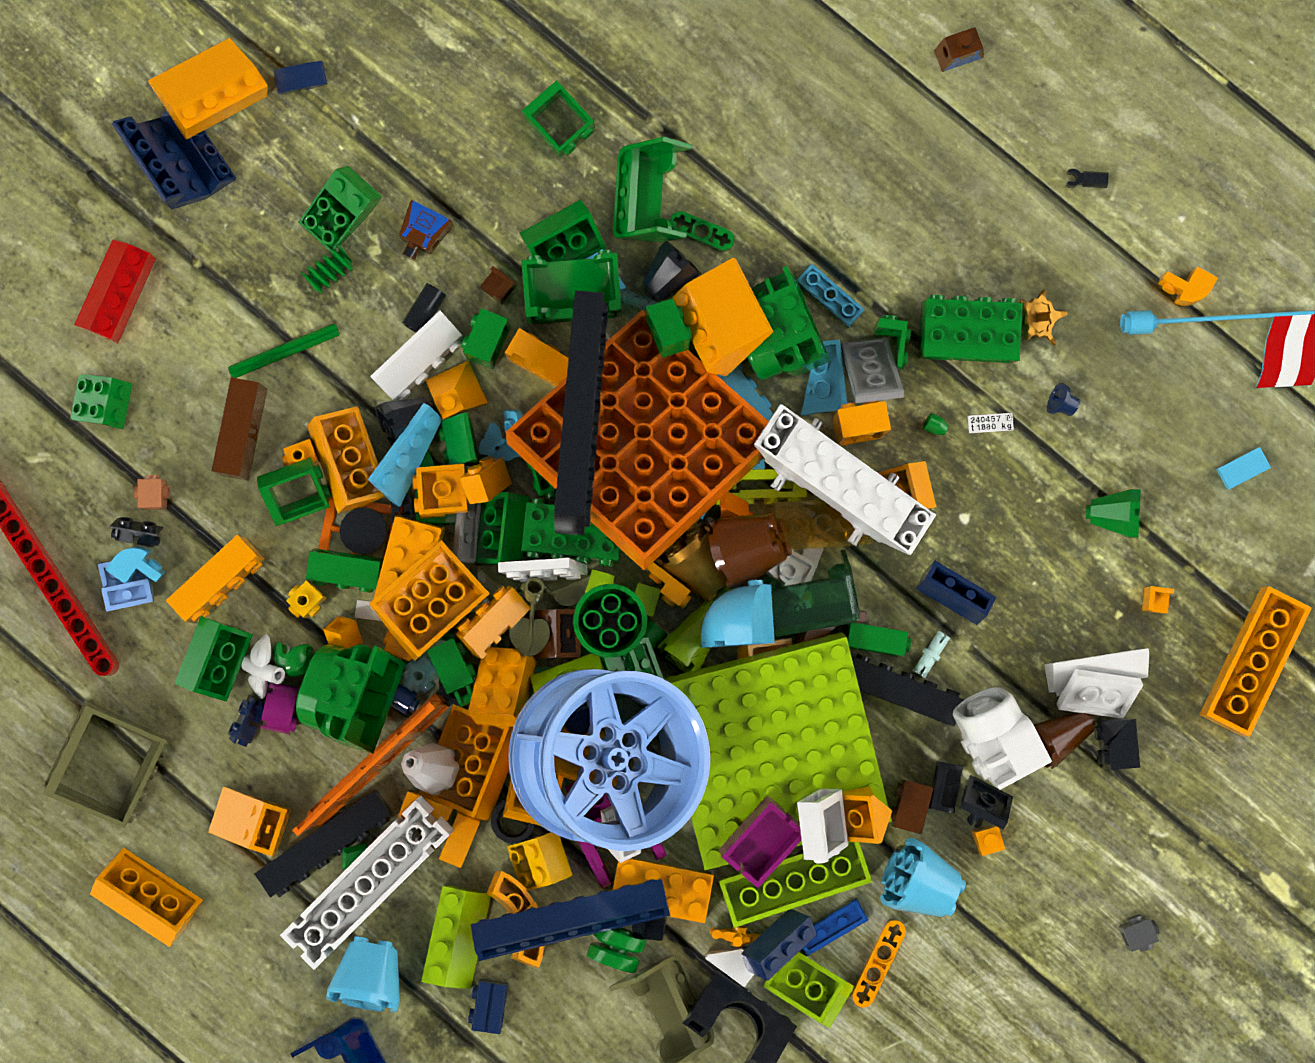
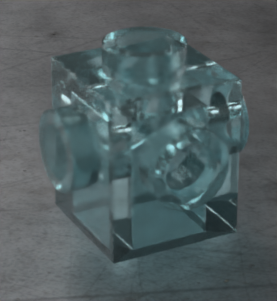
M427 656L422 657L419 661L413 659L405 666L406 671L402 674L405 678L403 680L405 686L411 692L415 690L417 693L421 691L427 693L436 685L434 681L439 677L433 663ZM419 672H422L423 678L421 680H418L417 674Z

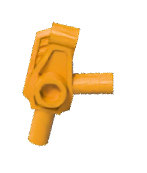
M733 926V928L725 929L712 927L709 931L714 939H725L730 941L731 946L743 948L745 944L753 943L761 935L747 931L745 926L735 928Z

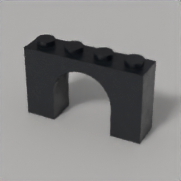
M717 970L709 978L682 1024L703 1037L710 1031L721 1011L726 1009L739 1010L752 1020L756 1029L755 1045L744 1063H777L797 1025L792 1023L791 1019L786 1015L779 1014L772 1009L769 1003L752 995L749 989L732 981L731 977L726 973H721Z

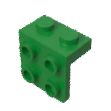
M883 315V318H879L874 325L873 334L897 337L894 360L899 373L907 365L908 352H904V348L910 341L911 328H907L908 321L897 320V316Z
M81 374L76 385L71 419L124 429L133 383L113 377Z

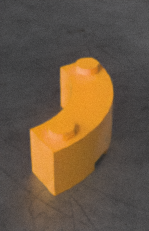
M503 871L495 872L486 894L497 900L507 913L516 914L524 912L529 908H538L536 902L533 901L526 888L518 880ZM544 946L512 953L511 958L530 967L539 968Z

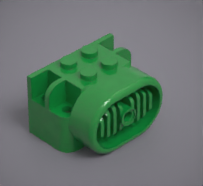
M788 266L782 267L783 273L772 278H764L765 281L752 288L773 330V333L747 356L755 374L763 381L782 372L789 376H799L831 362L797 279Z
M333 644L322 646L311 658L298 692L296 713L299 721L305 727L319 730L322 735L344 746L373 754L406 663L375 645L373 649L362 644L354 645L350 648Z

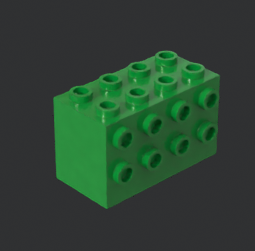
M930 295V297L921 302L918 359L998 363L1020 361L1023 303H1016L1015 298H1002L998 302H992V297H978L974 301H968V296H954L951 300H945L944 295Z
M533 499L532 503L527 502L522 551L524 554H527L528 558L542 560V556H548L551 559L570 558L583 564L597 561L600 566L613 567L614 563L619 564L621 549L592 522H590V527H585V535L555 533L554 526L555 505H549L547 500Z

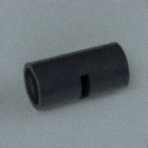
M426 283L402 321V324L417 333L435 315L446 294L431 284Z

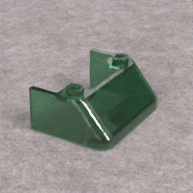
M845 549L840 550L842 563L835 564L828 570V578L782 587L778 579L770 576L755 579L763 580V584L771 585L774 637L856 622L860 618L853 573Z

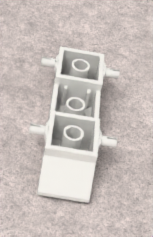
M780 404L754 443V446L765 458L764 461L772 466L778 474L771 487L780 491L785 481L789 480L818 496L839 511L841 516L848 520L855 528L848 539L855 546H857V543L864 534L872 537L877 542L885 543L903 553L911 555L936 514L895 486L899 479L896 474L890 473L889 477L885 479L821 433L819 428L823 424L822 421L814 418L810 425Z

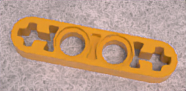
M891 919L885 923L852 990V999L858 1007L864 1008L872 1004L905 937V926L899 920ZM898 924V929L901 932L899 935L895 934L892 938V941L896 942L895 946H892L887 941H882L884 936L889 939L891 935L888 928ZM888 946L891 951L890 956L886 959L879 958L877 955L879 947ZM872 967L878 968L880 971V977L875 981L867 978V971ZM864 980L869 985L875 986L873 990L869 987L866 992L869 999H863L862 1002H859L857 993H862L866 987L864 984H861Z

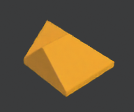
M869 786L842 791L848 841L881 843L892 810L873 795Z

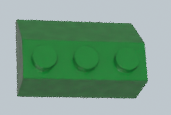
M581 199L519 233L531 256L539 255L546 262L586 259L598 251L607 248L590 211Z
M500 492L490 501L481 503L475 563L498 565L499 562L522 561L523 531L526 504L529 502V496Z

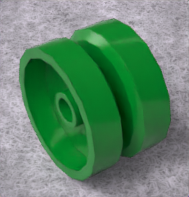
M622 927L594 934L595 938L603 943H590L587 957L614 969L636 973L640 960L632 953H642L647 939L634 938L632 931Z

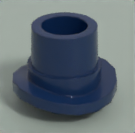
M1059 383L1051 392L1047 403V412L1049 414L1061 412L1067 416H1072L1077 411L1080 401L1077 397L1070 394V389L1066 384Z

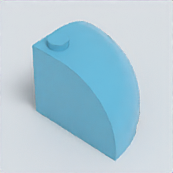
M763 580L748 581V586L734 588L722 594L712 603L703 619L701 628L702 648L775 643L771 585L763 584Z

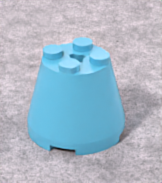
M915 838L906 839V845L900 852L894 851L884 870L881 883L885 884L884 894L880 896L882 904L895 910L937 917L951 916L956 909V901L959 894L965 889L966 881L962 880L960 873L926 844Z
M354 937V941L349 943L327 989L326 999L331 1002H337L338 998L343 1004L359 1009L383 1012L385 1007L391 1009L390 1012H398L400 1004L398 951L392 946L393 943L379 940L378 944L368 942L369 939Z

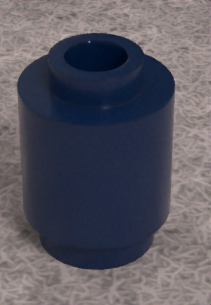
M398 684L391 707L405 715L409 712L413 713L420 702L417 700L418 694Z

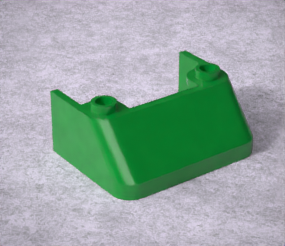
M659 137L624 146L619 151L613 219V234L616 238L648 242H665L686 238L687 233L672 230L671 222L668 219L661 218L663 174L671 172L676 165V153L692 149V144L667 137Z

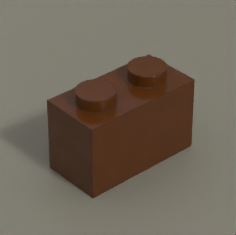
M904 779L902 784L898 783L895 791V797L898 798L896 807L892 806L891 826L922 835L933 787Z

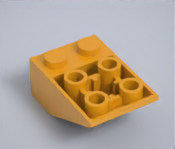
M223 786L208 833L245 848L274 856L278 852L292 808Z

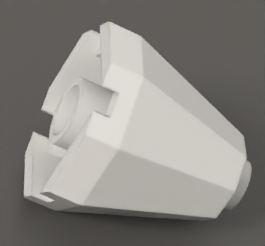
M431 743L406 753L401 762L404 774L415 788L432 795H438L441 793L440 791L452 788L460 769L458 762L454 760V751L437 743Z

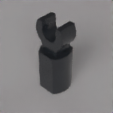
M1069 169L1067 171V175H1073L1076 178L1075 182L1069 181L1066 183L1068 188H1075L1078 185L1090 188L1108 187V172L1084 171L1080 173L1077 169Z

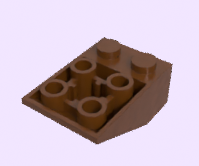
M575 609L535 610L534 620H545L550 629V636L546 646L538 654L533 655L534 658L582 657V644L579 642L574 631L573 618ZM530 610L522 618L529 619ZM510 640V648L517 649Z

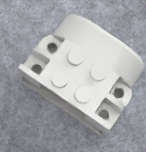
M993 687L980 691L962 701L954 709L953 717L962 733L963 741H961V744L966 753L970 754L974 759L972 762L973 768L978 775H981L984 780L988 779L999 790L1052 762L1031 720L1021 712L1014 696L1004 688Z

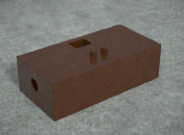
M233 377L230 379L211 470L220 476L249 481L268 390L259 382Z

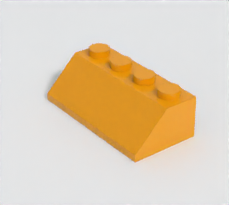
M358 406L314 417L307 425L337 513L360 508L385 497L368 480L379 464Z
M124 847L96 878L90 895L168 947L183 932L203 899Z

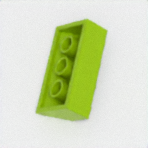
M446 883L442 886L421 982L442 987L471 989L478 959L474 949L471 924L487 918L491 896L487 895V892Z

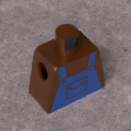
M976 27L945 37L934 50L942 72L984 58V49Z
M411 200L399 233L401 240L408 243L402 255L415 261L420 250L427 254H432L452 228V221Z

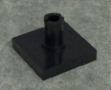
M970 775L965 784L960 808L971 813L967 818V822L972 826L976 820L975 828H979L983 820L1004 829L1008 823L1013 796Z

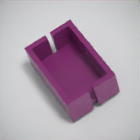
M767 795L719 848L721 857L737 871L740 870L745 878L759 888L802 840L800 822L788 812L785 813L784 808Z

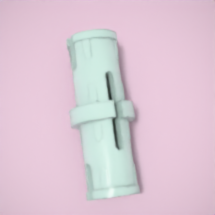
M937 631L928 648L923 649L922 652L924 654L912 671L925 679L935 661L938 662L941 657L939 655L951 638Z

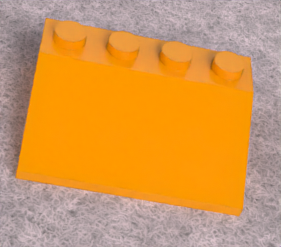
M230 38L148 80V83L186 140L266 98L268 85L255 65Z
M731 258L688 282L672 297L676 306H680L682 309L683 323L685 326H689L692 333L691 340L708 373L727 376L773 333L736 258Z
M441 540L373 599L369 605L398 643L416 661L490 593Z
M453 704L438 744L454 751L455 756L453 757L455 762H458L460 769L452 788L442 790L438 795H432L422 790H419L418 794L473 818L490 821L509 772V744L513 727L476 724L468 713V709Z

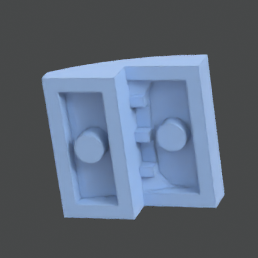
M111 561L98 564L106 612L154 602L152 579L138 570L130 582L123 583L105 570Z

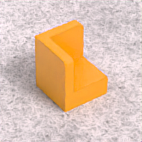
M1155 586L1145 587L1142 611L1168 614L1169 598L1171 594H1174V589Z
M338 616L323 629L328 644L345 648L363 644L356 620Z

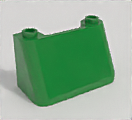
M612 250L598 251V255H595L593 259L546 262V260L541 259V256L533 255L528 256L527 260H522L525 313L529 324L572 322L575 291L604 293V302H608V319L622 316L617 253H612Z

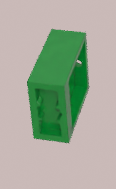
M557 80L522 110L523 118L560 158L564 154L566 156L571 154L577 147L575 144L581 139H588L594 132V120ZM559 97L585 124L561 146L535 119Z
M311 457L257 476L258 490L275 526L330 507L328 498L332 496L327 483L323 485L321 481L323 474L320 466L314 465ZM310 474L318 493L281 506L272 487Z
M854 622L847 623L845 636L851 649L902 657L905 656L906 652L910 651L911 638H908L909 632Z

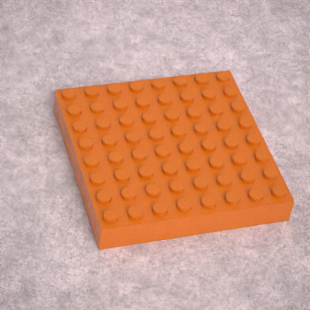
M641 310L606 342V349L604 350L605 359L596 443L597 453L594 466L595 476L593 481L591 522L637 565L645 570L764 458L754 446V443L769 421L716 374L708 373L703 363L689 350L662 358L646 322V312ZM567 377L506 431L507 444L555 489L557 487Z

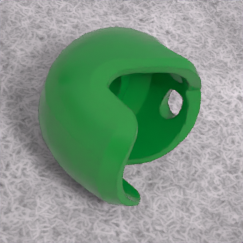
M279 641L275 642L273 646L275 666L282 668L285 671V676H303L313 657V647L308 644H302L290 649L289 646Z

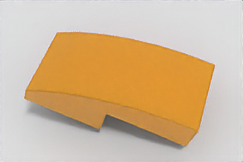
M458 811L452 825L454 831L447 837L439 860L461 868L481 820Z

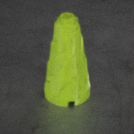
M729 588L719 589L717 595L709 602L704 601L657 647L660 654L664 650L667 651L668 654L665 656V659L682 672L687 673L699 670L703 665L704 659L712 648H702L701 645L703 619L712 603L722 594L729 591Z

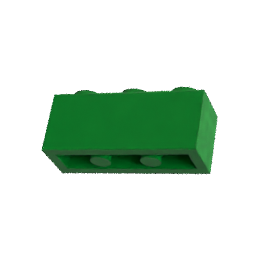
M313 548L309 551L306 579L312 580V584L315 585L333 583L336 584L337 588L350 589V586L359 587L361 592L372 593L373 590H376L384 559Z

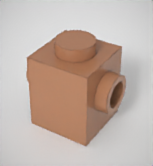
M145 475V479H138V485L134 487V497L138 499V508L142 510L167 509V499H170V485H167V481L160 479V475Z

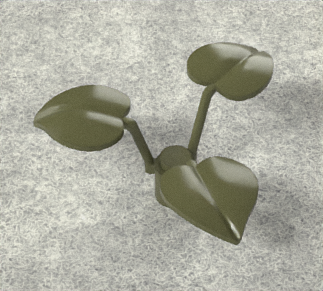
M498 565L479 566L477 571V579L490 593L486 597L490 601L494 598V592L502 586L505 588L511 586L517 593L524 590L525 599L531 602L529 619L521 618L510 629L509 637L512 644L523 655L528 657L538 654L546 646L550 636L547 622L543 619L534 620L535 603L542 599L545 592L548 596L554 595L555 602L561 606H575L585 594L590 575H580L581 579L567 580L557 576V581H547V586L539 578H530L521 587L515 589L518 585V580L506 578L505 574L499 573Z

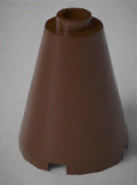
M1076 712L1033 724L1052 760L1051 763L1044 767L1049 768L1051 766V769L1057 767L1094 732L1095 721L1090 714Z

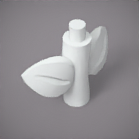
M267 634L255 643L250 655H246L241 664L242 669L250 673L248 682L260 700L264 699L267 694L268 682L279 684L285 677V671L282 668L268 664L271 659V643Z

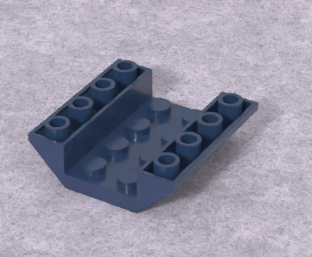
M167 110L164 111L160 118L136 123L132 116L112 122L113 127L163 202L171 210L205 200L236 179L206 132L202 131L186 140Z

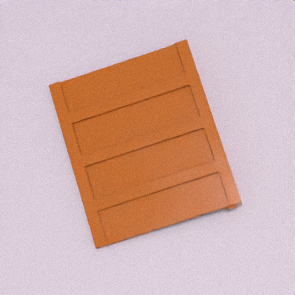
M435 692L375 748L373 754L370 753L318 803L307 811L308 816L292 831L297 836H300L307 829L315 826L322 827L450 708L446 703V699L441 694L438 695Z

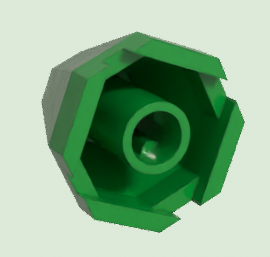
M1129 489L1092 499L1091 505H1086V519H1090L1091 525L1127 538L1138 539L1141 489Z

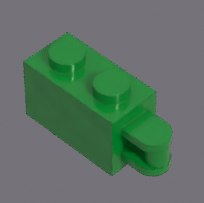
M452 638L427 650L448 695L454 693L460 707L469 704L473 693L470 685L475 683L473 677L477 676L472 663H466L463 655L467 654L462 642H457L456 639ZM466 687L468 693L460 696L458 690Z

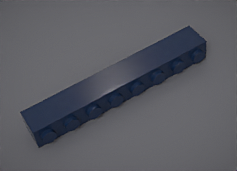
M650 879L638 885H625L617 890L600 891L596 895L578 896L573 900L562 903L553 902L549 906L533 907L516 914L507 913L495 919H482L477 923L471 924L475 952L479 961L667 917L670 916L662 879Z

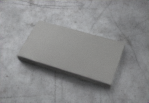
M887 337L841 343L842 355L856 403L904 397V389Z

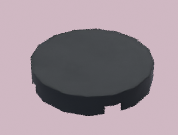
M365 507L356 508L347 513L341 521L339 529L341 541L353 553L361 555L373 554L386 541L387 524L382 515L373 509Z

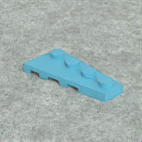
M423 403L404 432L401 433L368 478L380 492L399 507L413 481V475H416V468H419L442 420L425 403Z

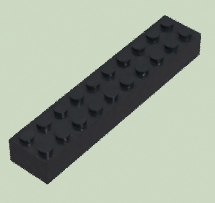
M575 291L554 509L555 533L585 535V527H590L591 504L595 476L594 466L597 453L596 443L605 359L604 350L606 349V328L608 326V302H604V293Z

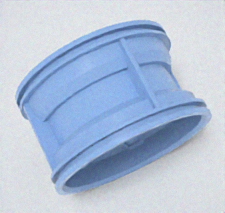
M585 669L568 672L550 680L539 688L526 702L518 715L510 738L509 771L514 790L524 809L538 824L548 831L570 840L587 842L606 849L633 851L654 846L668 839L680 830L694 814L708 782L710 746L704 723L698 711L687 696L670 682L655 675L637 671L613 672ZM613 693L634 700L643 707L642 710L622 724ZM587 702L590 711L588 735L560 732L570 715ZM602 728H604L606 731V735L603 740H601L599 736L600 730ZM657 733L659 734L661 756L646 749ZM624 734H627L628 742L624 746L622 737ZM588 746L589 755L584 758L583 750ZM554 756L580 766L577 779L565 797L556 779ZM631 758H633L634 766L630 770L628 767V762ZM594 770L596 776L594 781L590 782L589 774ZM617 776L618 784L613 788L612 779ZM638 782L655 783L649 797L642 805L637 786ZM606 793L615 811L616 820L594 822L584 817L590 808Z

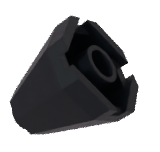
M665 241L659 247L643 281V285L646 287L643 291L652 300L656 297L662 300L680 290L688 282L701 276L702 273L669 241Z
M422 397L388 401L376 407L375 412L383 432H387L390 436L387 439L391 446H393L401 433L404 432L423 403L429 405L437 413L431 400L427 401Z

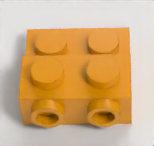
M464 464L416 468L417 475H413V488L418 489V498L414 499L415 513H419L421 518L443 517L445 514L468 512L467 497L460 480L465 475Z
M655 562L650 564L647 568L650 571L648 576L658 584L665 583L660 590L664 594L661 599L672 607L677 604L684 609L692 599L689 596L691 591L660 568Z

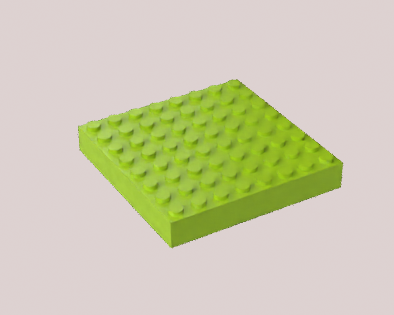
M843 632L664 678V680L677 687L692 702L704 723L710 746L708 782L703 797L691 816L705 870L729 864L721 857L719 848L767 795L784 808L785 813L788 812L798 821L797 802L820 788L847 791L869 786L873 795L888 807L847 637Z

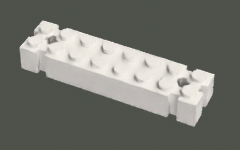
M422 796L417 798L402 813L406 818L405 820L402 816L397 818L280 935L293 949L299 946L304 951L301 957L313 970L434 851L431 845L437 848L454 831L442 816L436 820L430 814L434 808ZM418 828L422 831L419 836L415 834ZM316 929L320 932L318 936L314 933Z

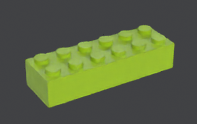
M848 841L849 846L841 850L840 854L829 858V861L825 863L804 860L803 851L788 855L759 888L745 878L741 871L719 878L718 880L734 928L871 883L872 879L860 843Z

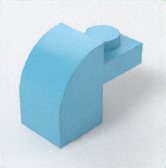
M141 546L130 547L119 552L105 569L123 583L130 582L138 570L155 582L160 581L166 573L162 570L163 566L152 558L150 560L147 559L152 550Z

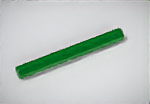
M336 324L318 329L229 366V374L233 378L243 376L338 337L340 335L339 329Z

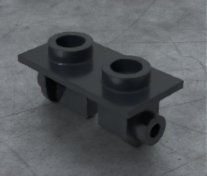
M120 517L110 525V528H113L111 538H115V541L133 543L134 536H138L137 545L153 548L160 544V537L157 535L163 530V526H157L154 522L145 521L141 523L135 522L128 517Z

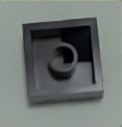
M1125 718L1097 721V726L1094 727L1095 739L1099 740L1100 750H1097L1096 757L1098 764H1101V768L1108 770L1140 768L1136 719Z

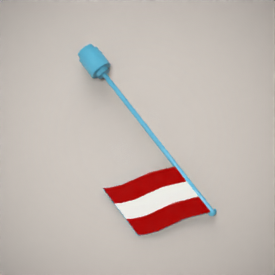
M1151 310L1128 311L1126 314H1122L1120 318L1122 333L1137 335L1152 334L1153 329L1157 328V324L1273 317L1265 341L1262 371L1255 389L1312 385L1315 379V310L1157 319V316L1153 315Z

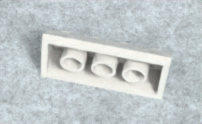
M439 311L370 377L393 401L405 400L410 396V390L416 384L420 386L429 377L427 373L433 368L438 369L446 361L444 358L450 352L455 353L461 347V341L464 338L447 317Z
M1137 649L1044 664L1049 692H1056V696H1060L1075 669L1134 678H1147L1149 649Z

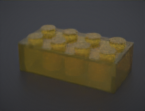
M822 499L774 502L769 505V513L774 515L776 519L782 518L786 527L784 532L785 539L789 542L792 551L856 547L851 544L852 542L848 541L855 528L848 520L841 516L839 511ZM863 534L857 546L872 544V537Z

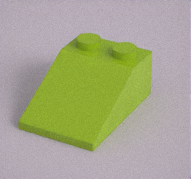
M800 952L788 961L768 981L766 980L763 986L828 1028L832 1026L854 988L852 984Z

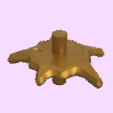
M1042 290L1038 297L1032 298L1030 302L1021 299L1019 303H1023V323L1026 326L1024 338L1029 340L1032 336L1036 338L1045 337L1055 346L1057 343L1052 337V328L1058 319L1066 316L1068 313L1065 310H1054L1052 302L1046 299L1047 292L1045 290Z

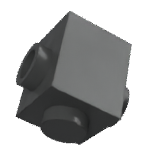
M1141 914L1128 918V923L1118 926L1126 948L1131 952L1138 949L1140 952L1147 951L1154 947V943L1159 942L1157 937L1159 929L1154 920L1151 921L1146 916L1142 917Z

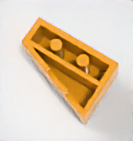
M520 328L517 330L505 351L507 359L556 387L567 377L569 355L566 357L560 353V349L549 343L546 345L540 341L539 337L530 332H525Z
M504 586L500 587L494 592V598L488 604L484 602L475 610L476 615L470 620L468 618L457 626L458 631L455 635L474 656L480 659L487 655L485 650L493 642L497 644L502 639L500 636L509 628L512 629L530 610V606L511 586L506 588Z

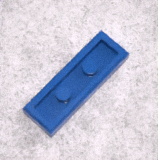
M858 900L850 901L813 923L817 935L802 948L806 956L811 955L869 920Z

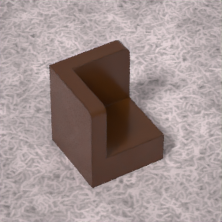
M492 266L490 268L491 273L481 284L480 288L502 305L514 291L516 285L510 278Z

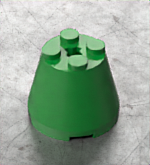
M617 584L599 585L586 592L577 603L573 618L574 631L579 642L589 652L601 657H619L631 652L642 641L647 628V613L640 598L630 589ZM608 615H610L611 617H614L616 615L618 617V619L616 620V623L618 624L617 627H614L612 625L609 627L606 626V623L608 622L606 617Z

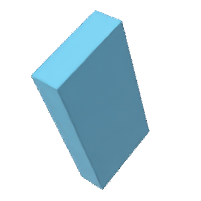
M1258 447L1216 470L1226 489L1229 490L1271 467L1261 448Z

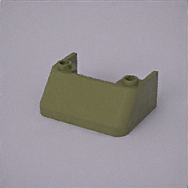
M673 955L636 971V973L627 975L609 986L610 991L627 986L629 992L635 997L645 994L664 1037L656 1046V1054L660 1063H686L713 1044L714 1031L712 1028L701 1037L682 1024L696 1002L698 995L680 957Z

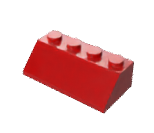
M112 239L74 325L118 344L156 258L147 251Z

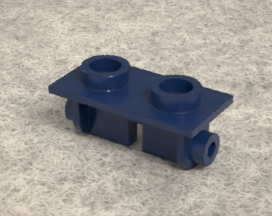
M250 695L241 702L238 710L240 715L237 722L234 721L231 724L228 735H230L229 739L234 744H236L237 739H239L238 744L247 747L248 743L251 744L257 728L249 724L251 721L260 723L265 702L257 699L256 703H254L255 699Z

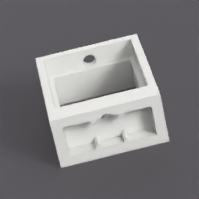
M820 788L797 802L804 860L825 863L829 861V858L840 854L841 850L849 846L842 789Z

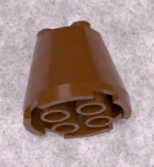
M772 514L721 517L710 522L711 527H713V534L708 535L711 554L717 570H722L728 578L726 584L732 589L746 586L748 581L757 579L785 561L787 556L792 555L791 546L785 539L784 532L786 527L782 518L776 519Z

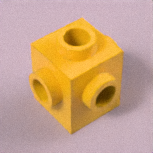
M306 580L301 586L297 584L288 593L290 597L286 601L291 605L288 609L297 618L300 616L303 618H308L309 616L313 618L322 609L320 604L327 597L310 581ZM304 598H307V602L304 605L303 600Z

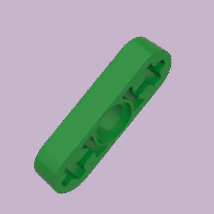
M677 211L670 218L672 230L687 233L686 238L720 252H727L734 245L733 233L718 225L684 211ZM683 217L684 223L690 226L691 221H694L691 233H688L689 227L682 225L680 228H677V223L674 220H679ZM698 226H706L709 234L704 238L698 237L695 233ZM713 230L717 231L715 236L722 238L724 235L728 236L727 241L730 243H725L724 246H721L720 241L716 238H713V242H710Z

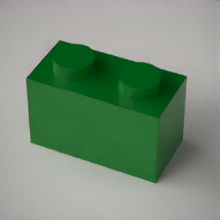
M673 298L646 306L645 319L661 357L664 358L689 350L692 333L689 326L684 325L682 309L680 306H676Z

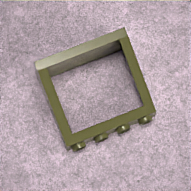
M85 700L43 785V795L125 828L127 823H132L136 816L137 810L134 808L137 802H142L148 788H145L148 779L153 780L157 772L158 766H155L158 758H163L169 745L165 744L167 739L161 734ZM93 714L152 741L119 811L60 783Z

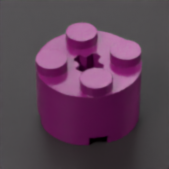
M270 683L269 688L274 689L273 691L270 690V694L267 693L262 721H266V723H262L260 729L289 735L290 731L294 732L298 723V717L294 714L300 687Z

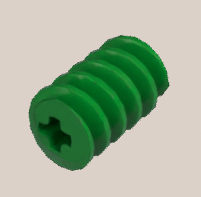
M339 243L337 244L339 252L333 249L329 250L331 258L325 254L322 255L323 264L315 260L316 269L309 265L307 266L308 275L300 271L312 288L320 294L323 293L322 284L327 288L331 287L329 279L336 283L338 282L337 273L343 277L346 276L344 268L353 271L352 261Z

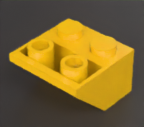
M552 832L507 846L517 880L526 888V891L552 885L573 876L560 836Z

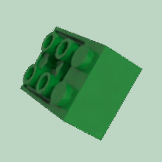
M349 166L335 169L298 223L328 250L333 249L336 251L338 249L337 244L342 245L370 215L382 196Z

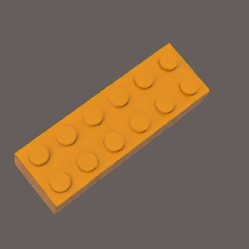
M1270 586L1261 587L1199 715L1242 737H1250L1312 607Z

